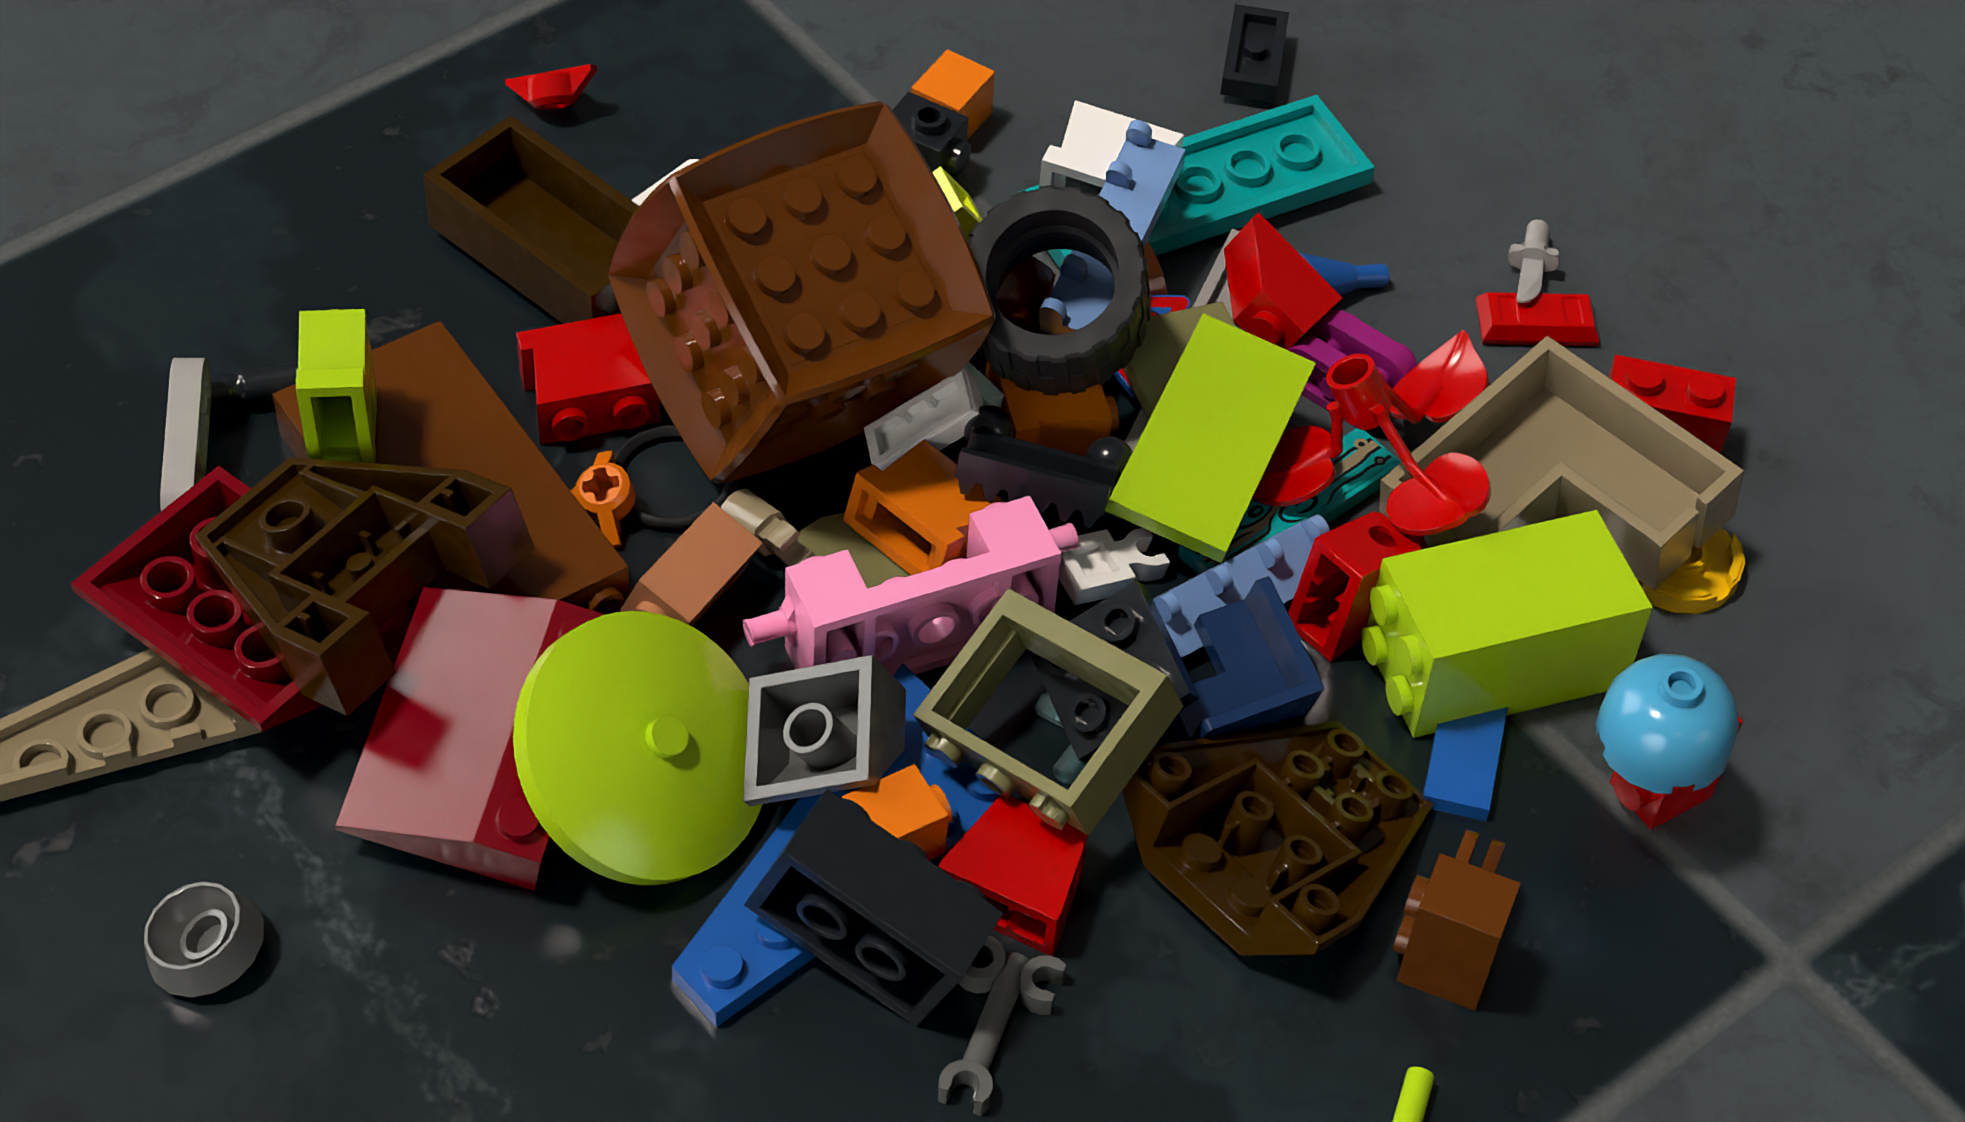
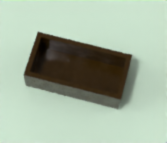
M512 115L423 174L429 225L557 320L565 324L621 313L608 275L618 242L639 205Z

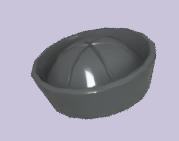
M202 881L184 885L168 894L153 909L145 926L144 947L146 961L154 982L170 994L190 998L215 993L235 982L255 961L263 943L264 919L256 903L242 893L222 884Z

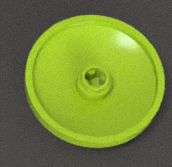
M645 611L615 612L585 622L561 636L545 650L530 670L521 689L514 718L513 744L517 772L523 792L541 826L552 840L578 863L597 874L623 883L635 885L673 883L699 874L720 863L749 834L763 805L749 807L743 801L749 683L733 660L709 637L680 620L662 614Z

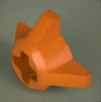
M604 451L598 453L593 466H590L580 475L576 486L571 492L595 524L600 525L602 533L612 546L620 548L622 547L620 520L630 513L636 500V491L628 473L621 466L615 464L614 451Z

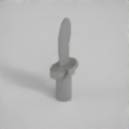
M1543 220L1531 221L1527 225L1525 241L1521 244H1512L1509 248V264L1521 270L1516 302L1527 303L1534 300L1541 291L1543 272L1554 271L1559 265L1560 253L1557 249L1548 246L1550 227Z

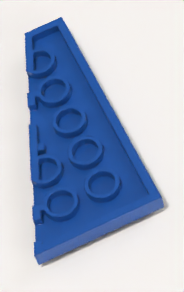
M902 663L893 676L906 688L905 750L880 779L915 764L929 786L936 784L944 792L951 807L952 821L948 823L946 853L929 860L938 867L945 855L1000 795L990 790L977 778L976 772L978 770L962 761L957 768L951 767L934 756L925 747L924 743L929 737L913 714L931 690ZM968 726V728L966 729V731H968V732H970L971 734L975 735L976 737L980 738V737ZM859 788L842 790L832 793L837 795L839 798H842L843 795H846ZM1015 792L1011 795L1026 803H1030V801ZM823 794L799 798L672 965V980L715 1027H718L816 957L749 910L744 904L785 844Z

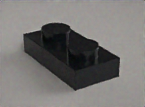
M1235 4L1221 83V95L1275 103L1289 12Z

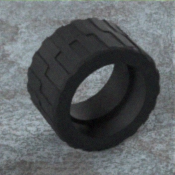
M1054 185L1039 186V189L1027 192L1023 190L1011 195V198L1005 202L997 203L987 211V216L980 223H976L970 232V239L968 241L996 315L988 335L978 349L983 360H987L996 374L1003 379L1007 378L1014 382L1016 387L1026 391L1035 390L1043 392V395L1058 396V393L1068 392L1076 394L1084 392L1087 388L1094 385H1102L1112 379V375L1121 368L1124 369L1131 362L1138 346L1141 347L1146 336L1147 321H1150L1151 315L1147 258H1144L1143 243L1138 232H1134L1130 226V220L1121 210L1117 211L1103 197L1097 194L1095 196L1083 192L1081 188L1068 186V188H1057ZM1053 249L1079 251L1100 261L1112 273L1115 289L1108 306L1091 323L1069 333L1044 335L1026 331L1006 319L998 305L999 289L1010 271L1026 258L1043 251Z

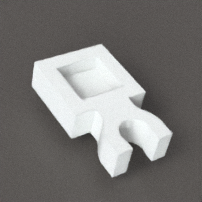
M1144 528L1135 529L1120 541H1114L1107 529L1079 535L1078 549L1061 553L1059 580L1074 605L1108 598L1133 583L1135 579L1139 581H1153L1163 578L1170 563L1165 553L1153 557L1142 554V552H1146L1153 538L1152 532Z

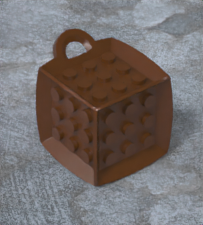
M881 101L841 108L775 127L712 153L671 174L649 194L630 218L616 247L608 275L622 317L651 384L692 455L710 481L717 484L745 478L795 462L865 432L864 427L944 379L954 377L962 370L982 345L996 316L980 269L946 195L904 126L888 104Z

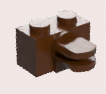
M1466 829L1455 858L1440 853L1430 879L1417 874L1403 911L1405 915L1392 951L1404 955L1397 982L1475 1011L1521 883L1496 874L1506 843L1492 839L1482 868L1471 865L1470 862L1480 834Z

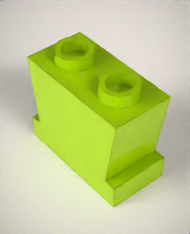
M365 309L299 311L296 395L308 459L376 463L375 435L378 392Z

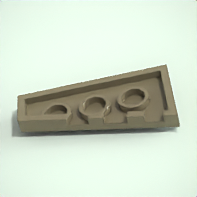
M147 649L0 719V802L261 733L262 731L153 650Z

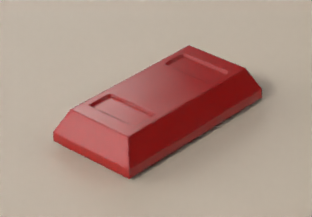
M1486 292L1476 297L1475 302L1482 344L1537 345L1546 336H1549L1562 346H1599L1600 344L1593 303L1589 294L1539 293L1534 300L1527 303L1516 302L1517 293Z

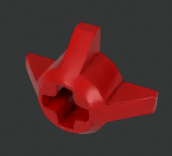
M587 64L505 79V84L535 109L553 110L574 106L580 94L597 72V65Z

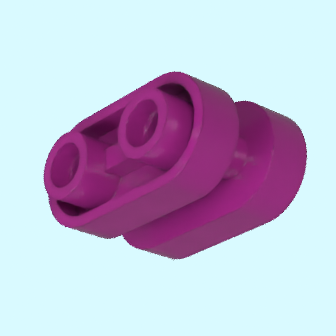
M1338 309L1330 310L1308 331L1307 336H1302L1291 348L1287 349L1316 363L1302 396L1327 410L1326 406L1330 402L1336 401L1327 384L1326 374L1330 367L1343 357L1352 354L1369 355L1374 360L1377 369L1381 371L1385 382L1392 389L1409 371L1418 365L1414 354L1407 346L1394 341L1364 323L1355 315Z

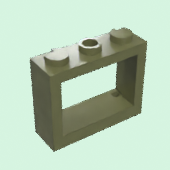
M1008 588L913 716L929 737L924 743L925 747L938 759L954 768H957L961 761L978 770L976 772L977 778L990 790L1008 799L1013 792L1030 801L1028 804L1030 810L1050 826L1062 830L1067 823L1090 836L1180 712L1183 704L1166 674ZM1026 649L1129 705L1068 790L966 731Z

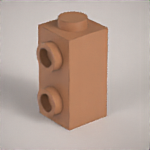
M712 502L639 579L620 612L645 611L662 614L693 627L743 573L762 545V542L717 504Z

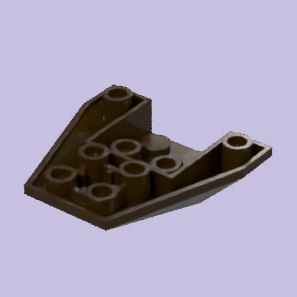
M1339 721L1166 743L1148 754L1122 790L1144 867L1239 955L1316 954L1356 930L1434 805L1431 801L1423 799V794L1405 776L1396 772L1366 746L1359 736L1349 731Z

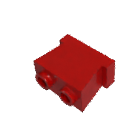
M621 313L516 332L519 369L524 390L536 389L540 445L560 441H573L581 437L622 429H635L643 425L661 422L660 399L644 369Z

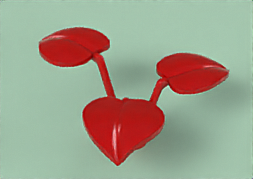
M1461 330L1409 371L1393 389L1385 382L1381 371L1377 369L1374 360L1369 355L1352 354L1335 362L1326 374L1327 384L1336 400L1326 406L1331 417V434L1321 427L1312 425L1300 426L1284 432L1252 500L1265 505L1290 506L1309 500L1327 488L1336 475L1331 459L1338 457L1343 452V419H1345L1347 423L1355 425L1360 430H1371L1380 426L1406 470L1413 477L1398 485L1391 492L1387 500L1386 512L1396 529L1409 535H1432L1455 528L1465 523L1469 517L1478 515L1485 509L1491 497V483L1481 463L1466 454L1451 452L1435 459L1423 471L1414 460L1388 417L1389 413H1391L1393 417L1408 419L1412 424L1419 423L1424 417L1432 422H1447L1489 386L1488 372L1475 351L1466 331Z

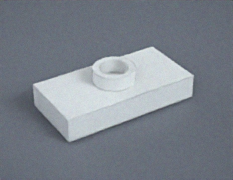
M963 368L954 377L944 379L864 427L872 465L874 464L883 471L924 439L941 451L964 437L966 424L970 419L979 414V406L983 405L977 378L968 369Z

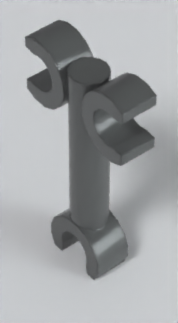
M992 936L987 938L976 956L978 959L987 961L990 965L984 968H976L970 965L964 977L958 982L962 988L973 993H986L990 991L963 1059L948 1064L942 1070L938 1084V1102L947 1104L952 1090L958 1085L964 1084L973 1087L977 1091L973 1114L982 1116L990 1106L993 1081L988 1070L1018 996L1022 1005L1030 1012L1038 1015H1050L1053 1009L1055 994L1036 987L1035 983L1044 980L1062 986L1066 971V964L1059 958L1050 955L1037 956L1029 960L1020 953H1005L1001 942Z

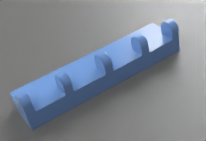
M1133 120L1126 131V140L1116 161L1111 162L1106 172V181L1099 196L1108 200L1109 204L1117 211L1121 210L1130 220V226L1134 232H1138L1144 249L1183 168L1185 149L1152 139V128L1141 120ZM1072 250L1069 255H1066L1060 266V276L1050 297L1044 299L1039 309L1040 331L1051 335L1064 334L1078 330L1095 320L1105 310L1114 295V279L1107 267L1095 258L1079 251Z
M1320 515L1305 519L1153 598L1180 657L1182 658L1203 647L1194 627L1198 616L1245 599L1256 580L1269 576L1283 603L1293 599L1314 539L1330 531L1325 519Z

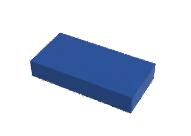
M1508 707L1437 724L1423 791V799L1429 800L1434 804L1432 809L1486 822L1490 810Z

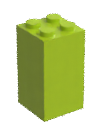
M1593 510L1382 558L1376 587H1373L1370 593L1371 611L1367 627L1363 628L1361 632V643L1367 661L1371 665L1378 666L1386 682V695L1390 708L1395 715L1403 716L1412 737L1416 738L1435 733L1439 723L1508 707L1507 716L1606 692L1614 678L1634 663L1653 607L1598 510Z

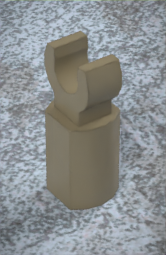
M747 488L735 491L722 504L721 509L762 542L758 549V552L762 555L774 554L787 567L800 564L802 561L815 556L811 549L797 539L800 536L799 532L788 523L782 513Z

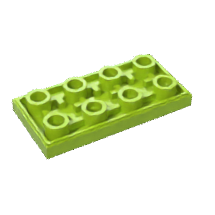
M1203 313L1108 500L1106 511L1222 563L1316 363Z

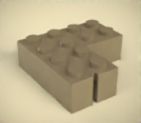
M1549 336L1542 339L1411 453L1423 471L1430 463L1444 454L1451 452L1466 454L1481 463L1491 483V497L1485 509L1475 517H1469L1465 523L1455 528L1423 536L1428 548L1598 510L1635 577L1653 590L1691 557L1693 545L1699 549L1735 516L1744 470ZM1402 462L1383 477L1380 482L1379 513L1384 514L1387 518L1389 517L1386 512L1389 495L1398 485L1413 478Z

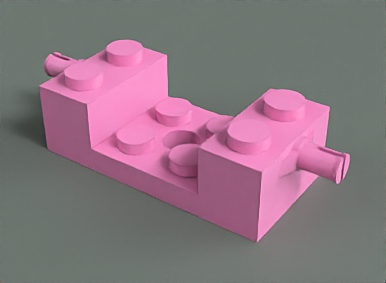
M1030 496L1006 503H993L982 510L970 513L966 559H954L935 569L908 577H894L878 586L867 589L848 549L827 556L810 557L800 564L786 567L785 599L779 610L752 619H744V633L750 647L785 636V649L795 669L873 655L892 675H894L902 663L915 675L951 664L1008 588L1054 613L1061 553L1078 549V535L1073 524L1070 522L1048 530Z

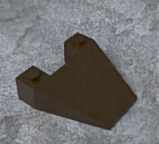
M289 457L194 535L207 558L302 695L346 716L353 712L360 704L367 701L379 687L396 673L377 629L415 597L423 587H426L446 570L490 589L535 549L512 488L467 470Z

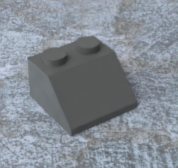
M873 655L750 678L743 801L750 807L823 794L826 789L831 792L875 785L905 750L906 688Z

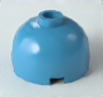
M1658 654L1629 665L1614 678L1609 686L1595 723L1596 736L1599 733L1600 739L1605 746L1603 756L1609 767L1630 784L1662 794H1671L1674 786L1687 787L1695 784L1693 790L1695 791L1710 785L1725 771L1738 737L1739 728L1737 703L1722 677L1704 662L1678 654Z

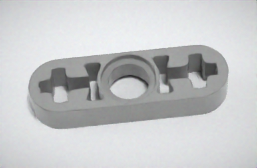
M173 358L171 363L160 492L161 511L206 476L212 395L211 369L208 358Z

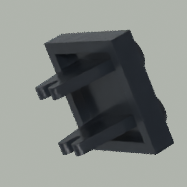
M1136 580L1069 621L1166 674L1183 704L1182 709L1200 699L1147 586ZM1028 650L1077 759L1087 764L1129 705Z

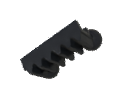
M987 404L979 406V414L970 419L964 428V437L968 445L967 448L962 447L955 477L958 478L961 494L968 495L973 486L978 483L983 486L986 501L992 502L1000 490L1007 491L1009 502L1030 496L1040 515L1050 503L1057 504L1059 520L1066 522L1073 511L1077 509L1082 511L1084 527L1091 528L1099 516H1104L1114 486H1116L1133 451L1124 440L1113 436L1101 437L1095 440L1087 449L1085 457L1012 438L1013 422L1008 413L999 406Z

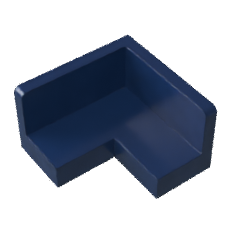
M1269 576L1256 580L1245 599L1200 614L1196 619L1194 627L1217 675L1193 683L1200 699L1180 710L1172 723L1181 741L1272 730L1305 718L1325 690Z

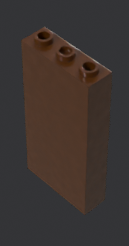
M441 321L435 322L371 350L378 392L375 435L376 464L467 470L512 488L535 549L519 562L508 575L500 579L490 589L446 570L426 587L557 599L605 615L620 612V609L630 595L628 565ZM295 383L272 395L281 437L296 458H308ZM422 590L407 603L410 620Z

